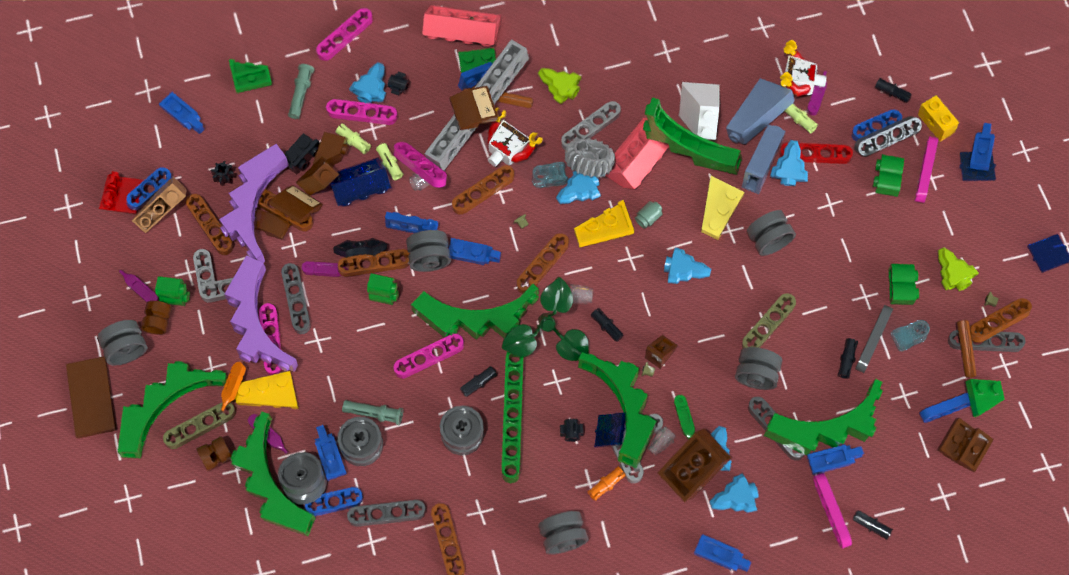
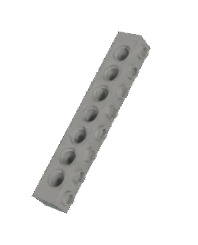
M511 40L475 88L487 86L493 104H495L528 61L527 49ZM453 115L424 153L426 158L444 171L476 128L460 130L455 115Z

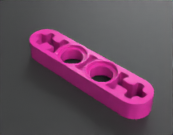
M366 8L358 10L324 39L316 49L319 59L323 61L330 60L364 31L373 21L371 11ZM351 25L356 27V30L353 32L346 30ZM336 37L343 38L341 43L333 42Z
M332 99L326 105L328 115L337 119L392 125L398 119L397 111L392 106ZM334 106H337V107H338V109H336L335 111H332V109L334 108ZM354 107L358 109V112L356 114H349L348 110ZM368 110H374L376 111V114L372 117H369L366 115V112ZM388 113H392V116H390V118H386V115H388Z
M929 136L926 143L915 195L916 202L925 203L938 144V138Z
M398 142L394 145V156L433 187L445 186L447 175L442 169L408 143Z
M270 303L263 304L259 309L260 324L264 332L267 327L275 328V332L267 336L281 349L276 308ZM267 310H270L272 312L270 313L271 321L267 320V316L265 314ZM264 362L268 375L279 374L283 371L278 366L273 371L270 368L272 367V362L270 364Z
M458 334L449 335L397 360L394 364L395 375L399 378H407L459 353L464 347L463 338ZM453 340L458 342V347L452 345ZM443 344H446V346L448 347V352H446V348ZM441 348L443 350L442 355L434 356L432 354L433 349ZM418 356H423L426 359L421 365L415 363V358ZM410 360L412 362V366L414 367L413 369H411V365L409 364ZM400 365H403V367H406V371H405V372H402V370H400V368H399Z
M821 473L813 476L815 488L840 548L851 546L850 534L825 474Z

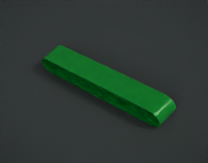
M507 352L505 362L502 478L505 482L511 484L517 482L520 477L524 362L523 357ZM512 357H517L520 359L518 362L510 361ZM512 375L519 377L516 381H512L509 378ZM510 394H517L518 398L510 399L508 396ZM511 412H515L518 414V416L515 418L508 417V414ZM510 431H515L517 435L515 437H509L507 433ZM509 450L517 452L514 456H508L506 453ZM508 469H514L516 471V473L511 476L507 475L505 472Z

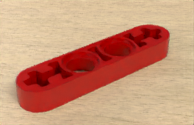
M784 143L781 146L779 152L780 157L784 155V149L788 145V143ZM798 143L801 150L800 158L804 162L847 164L853 156V150L847 145ZM808 149L812 152V155L804 156L802 150ZM827 150L830 152V156L823 157L820 152ZM845 152L847 156L843 157L841 153Z

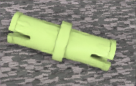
M794 104L784 111L794 119L796 124L803 126L809 133H812L817 128L818 124L810 119L804 110L801 111Z
M340 124L336 129L337 134L346 137L347 144L356 147L363 154L370 150L371 144L363 140L359 133L353 132L346 127L345 124Z
M386 143L379 145L376 150L383 160V166L388 169L393 180L400 179L403 173L396 163V157L391 154Z

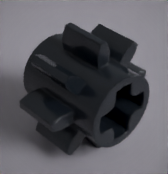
M398 71L395 75L391 74L387 86L391 89L392 94L399 96L402 92H407L410 80L406 78L405 73Z
M225 161L219 164L215 163V168L211 169V173L214 175L212 177L213 181H219L221 186L225 183L230 184L231 177H235L232 164L227 166Z
M578 419L564 420V425H560V437H565L566 442L579 441V436H583V424H579Z

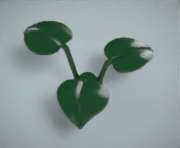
M557 277L549 284L540 296L543 308L553 312L543 313L539 316V324L536 326L537 328L533 334L529 325L522 324L514 327L505 336L501 346L503 350L515 356H529L537 346L534 337L542 329L546 332L553 330L562 339L556 344L557 353L562 358L570 361H579L582 352L589 354L588 339L581 330L571 329L563 336L555 327L556 323L552 316L557 311L560 313L568 312L573 304L572 292L568 284L561 277Z

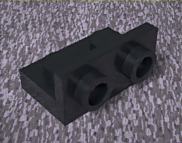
M303 133L284 154L289 165L287 168L297 175L300 171L305 170L309 161L316 156L320 145L319 140H312Z

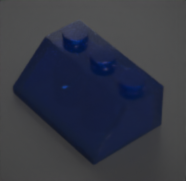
M379 157L337 171L339 175L329 184L338 206L350 205L352 201L358 199L365 200L370 195L376 193L383 194L387 192V189L391 188L386 169Z

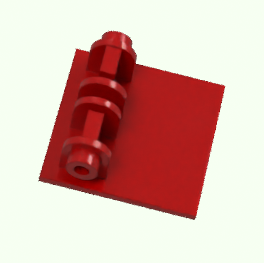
M112 171L107 176L99 209L136 214L137 210H131L127 206L126 199L127 195L144 180L119 177L118 172ZM140 196L137 199L132 198V203L136 202L138 204Z

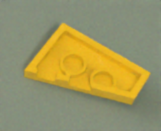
M624 200L618 202V205L604 210L603 214L598 217H592L575 227L574 233L580 248L634 234V228Z
M290 371L241 382L235 397L237 405L273 406L274 408L291 407L292 409H298Z

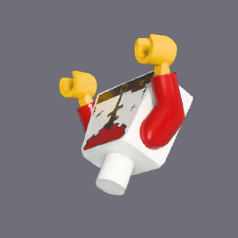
M790 40L784 47V52L790 54V56L788 57L785 73L780 76V79H782L780 82L781 86L791 89L797 97L811 95L814 85L825 87L827 76L816 74L817 65L804 59L796 50V42Z
M503 110L501 116H498L497 121L491 122L488 131L487 143L489 145V152L492 154L488 158V162L495 167L501 161L511 165L527 160L536 148L535 145L541 144L543 141L542 137L535 141V136L537 135L535 132L527 137L503 120L501 122L500 120L506 116L505 110Z

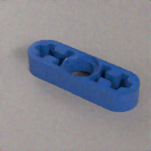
M889 110L855 125L852 131L853 140L857 141L859 138L877 131L872 127V124L875 122L880 123L882 128L895 123L894 120L889 121L890 117L897 118L896 122L901 120V113L897 110ZM857 132H864V135L857 134Z
M163 167L155 170L127 195V206L131 210L141 209L171 178V172ZM159 174L162 176L166 175V180L162 178L158 181ZM146 185H152L154 191L147 193L143 188ZM141 193L142 196L139 198L138 204L136 202L132 203V198L137 199Z
M965 393L922 410L919 414L923 423L936 420L971 406L969 395Z
M356 487L322 494L320 498L314 501L317 505H320L317 506V510L313 511L312 508H309L313 502L305 504V509L314 516L359 506L363 501V495L360 489ZM351 493H355V495L358 496L356 497V501L353 502L352 499L346 498H350ZM341 495H344L346 499V504H343V499ZM332 497H337L340 500L339 504L335 507L328 504L329 499ZM323 499H325L324 502H325V505H326V507H327L326 509H324L323 505H320V504H323V503H322V500H323Z

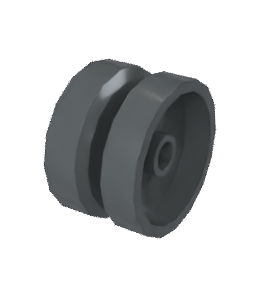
M782 210L772 211L761 216L747 228L746 233L751 241L756 242L755 248L761 256L770 255L781 250L792 242L796 236L792 226L787 224L788 219Z
M426 230L414 233L407 238V250L410 253L408 256L409 264L412 270L430 272L442 269L450 264L451 257L448 249V238L445 232Z
M119 321L107 326L98 334V342L104 350L103 354L109 365L127 364L138 359L147 351L148 347L143 336H141L142 332L137 321Z
M758 347L743 348L740 351V365L736 368L735 379L739 383L755 389L771 390L776 388L779 379L777 373L781 370L782 366L780 355Z
M455 406L442 416L440 433L445 448L451 453L460 456L469 455L477 451L484 439L483 420L477 411L467 406Z
M354 417L347 420L341 426L338 432V444L343 457L350 464L367 466L374 463L380 457L383 451V439L378 425L373 420L366 417Z
M298 452L288 456L279 466V481L285 496L291 502L308 504L316 501L324 493L327 482L320 461L315 455L307 452Z
M569 511L556 514L538 524L541 536L546 538L543 544L547 554L568 552L588 542L586 530L580 528L583 525L580 512Z

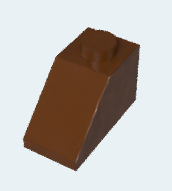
M324 132L313 165L322 156L332 166L341 162L343 156L347 155L349 150L346 137Z
M322 156L296 181V184L310 196L326 188L339 174Z

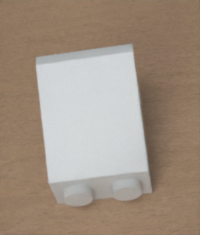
M682 82L679 117L692 133L705 139L716 140L719 115V85Z

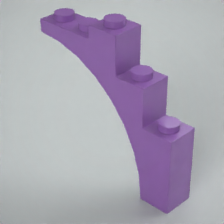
M277 144L238 167L240 171L238 177L243 185L229 193L231 198L229 203L234 210L219 219L222 225L220 230L224 236H229L232 241L237 239L241 247L245 246L248 249L246 253L249 257L263 263L265 259L255 239V211L267 185L278 173L289 166L286 156Z
M246 255L224 294L228 301L227 303L237 308L230 321L234 328L233 330L238 334L244 335L236 348L239 358L248 363L250 361L257 363L260 358L266 363L270 364L273 362L284 371L291 370L295 372L298 367L296 359L279 349L262 329L257 311V297L266 268L263 262Z

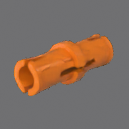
M617 466L606 477L602 476L600 482L588 490L587 493L591 494L590 497L596 501L606 491H611L613 486L626 475L625 473L622 474L623 470Z

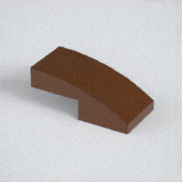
M256 208L254 229L264 231L268 236L282 240L291 223Z

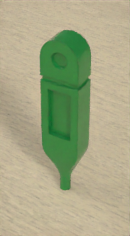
M677 395L674 399L675 410L683 435L690 439L695 433L694 423L685 396Z

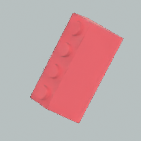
M430 5L424 13L422 35H426L430 39L440 37L445 38L446 41L462 40L465 44L476 42L481 43L480 45L489 47L494 45L497 40L501 15Z
M643 118L614 153V167H612L609 174L605 175L623 188H637L669 147L667 143L647 139L645 131H643V125L645 120H648L647 118Z

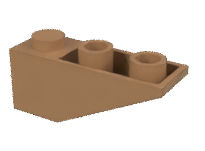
M170 178L137 213L132 221L144 233H147L186 197L187 189L176 178Z

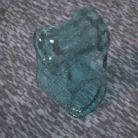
M555 162L536 166L532 172V184L537 188L567 184L568 177L564 170L566 167L565 163ZM542 175L544 178H538L537 176Z
M918 320L893 330L890 335L901 352L924 342L927 339L930 326L926 321Z

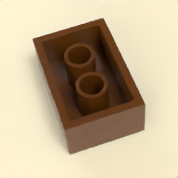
M702 429L691 436L659 470L658 474L686 502L694 498L732 457L705 429Z

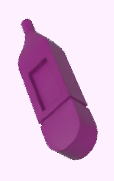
M827 81L825 87L814 86L807 107V113L811 116L816 115L819 111L827 87Z
M307 261L302 264V271L305 275L341 276L338 273V263Z
M122 270L119 271L123 275L127 286L146 303L147 301H159L158 296L133 274L124 273Z
M256 414L248 418V423L253 430L255 428L253 426L254 421L258 416ZM270 427L267 443L272 448L282 450L287 454L288 451L284 448L280 436Z

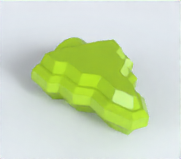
M541 68L538 72L542 82L548 85L549 92L554 95L553 99L559 104L564 103L567 98L573 100L580 90L578 86L581 79L580 75L574 72L570 74L565 71L556 72L547 68Z
M945 247L938 250V260L942 266L940 273L943 280L941 283L944 289L951 290L957 288L958 291H962L972 284L971 279L978 275L979 272L973 265H968L964 260L957 259L954 253Z

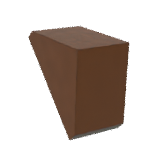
M661 335L647 346L645 359L661 369L678 345L664 335Z

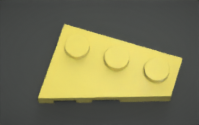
M711 176L701 232L718 240L741 201L744 192Z

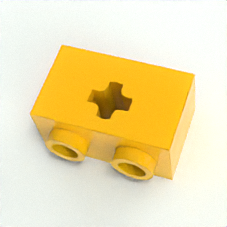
M937 95L921 104L918 116L940 142L955 133L959 122Z

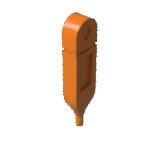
M241 362L234 363L221 394L223 402L221 411H224L225 407L236 397L246 371V367Z

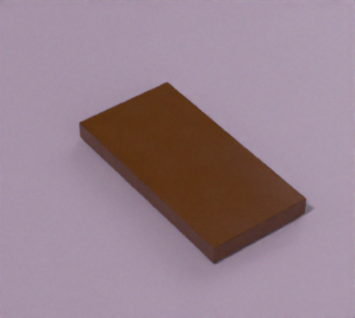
M105 357L66 364L76 438L79 439L116 431Z

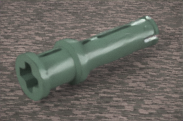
M299 64L298 76L294 80L296 87L288 116L292 119L300 118L305 93L311 85L310 78L311 74L314 73V68L307 64Z
M345 400L342 407V412L378 418L380 422L389 421L396 423V425L401 424L403 417V408H389L384 404L379 407Z

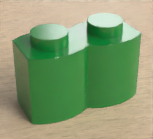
M882 154L880 160H876L875 170L878 171V176H874L873 187H876L875 193L898 197L902 182L904 158Z
M891 264L888 272L890 304L914 305L916 299H919V288H916L915 281H918V270H915L914 264Z
M371 273L367 285L369 300L393 305L394 301L397 302L399 290H397L398 284L395 283V279Z
M158 276L155 293L159 297V301L176 306H185V303L189 302L190 292L187 291L183 279Z

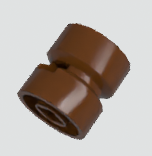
M147 301L144 312L146 316L143 317L141 329L154 335L165 334L168 326L166 319H169L171 306L161 301Z
M222 436L212 440L211 445L204 444L196 448L207 471L217 467L219 462L225 463L231 460V454ZM215 452L216 456L211 457L210 454Z

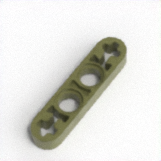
M787 293L781 295L744 337L742 348H747L748 342H752L755 336L757 339L754 346L760 348L793 311L796 305L795 297ZM789 300L790 305H786L782 311L781 307L783 306L784 301L786 302ZM778 313L780 319L773 321L770 318V314ZM760 326H765L768 329V333L762 335L757 329Z
M222 402L168 430L163 436L165 445L170 449L179 448L234 418L236 413L234 406L229 403L225 407L229 410V414L225 415L221 411ZM215 412H217L218 416L220 417V420L217 419L216 415L214 414ZM205 417H213V423L211 425H204L203 420ZM188 426H195V433L191 435L185 433ZM179 431L182 432L185 438L182 439V437L179 434ZM173 435L174 437H176L175 443H172L170 441V436Z

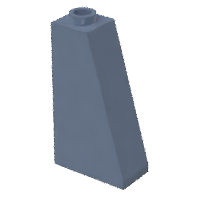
M760 78L726 127L729 139L735 143L746 144L793 104L795 100L792 90Z
M768 124L746 168L742 188L757 194L760 193L784 139L785 131L780 127Z

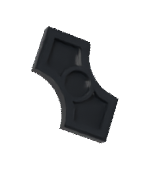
M375 238L363 241L346 240L334 246L333 252L345 258L361 254L374 256L386 250L387 243Z

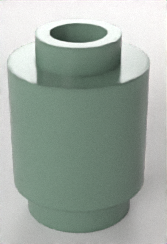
M649 201L637 213L635 221L644 229L647 226L650 227L662 216V207L656 201Z

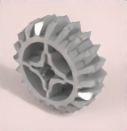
M581 137V139L575 138L574 141H570V144L566 147L565 162H567L568 167H571L572 171H577V174L581 173L590 178L592 176L599 178V176L605 177L614 167L615 154L613 149L609 148V145L603 144V141L599 142L589 137L588 139Z

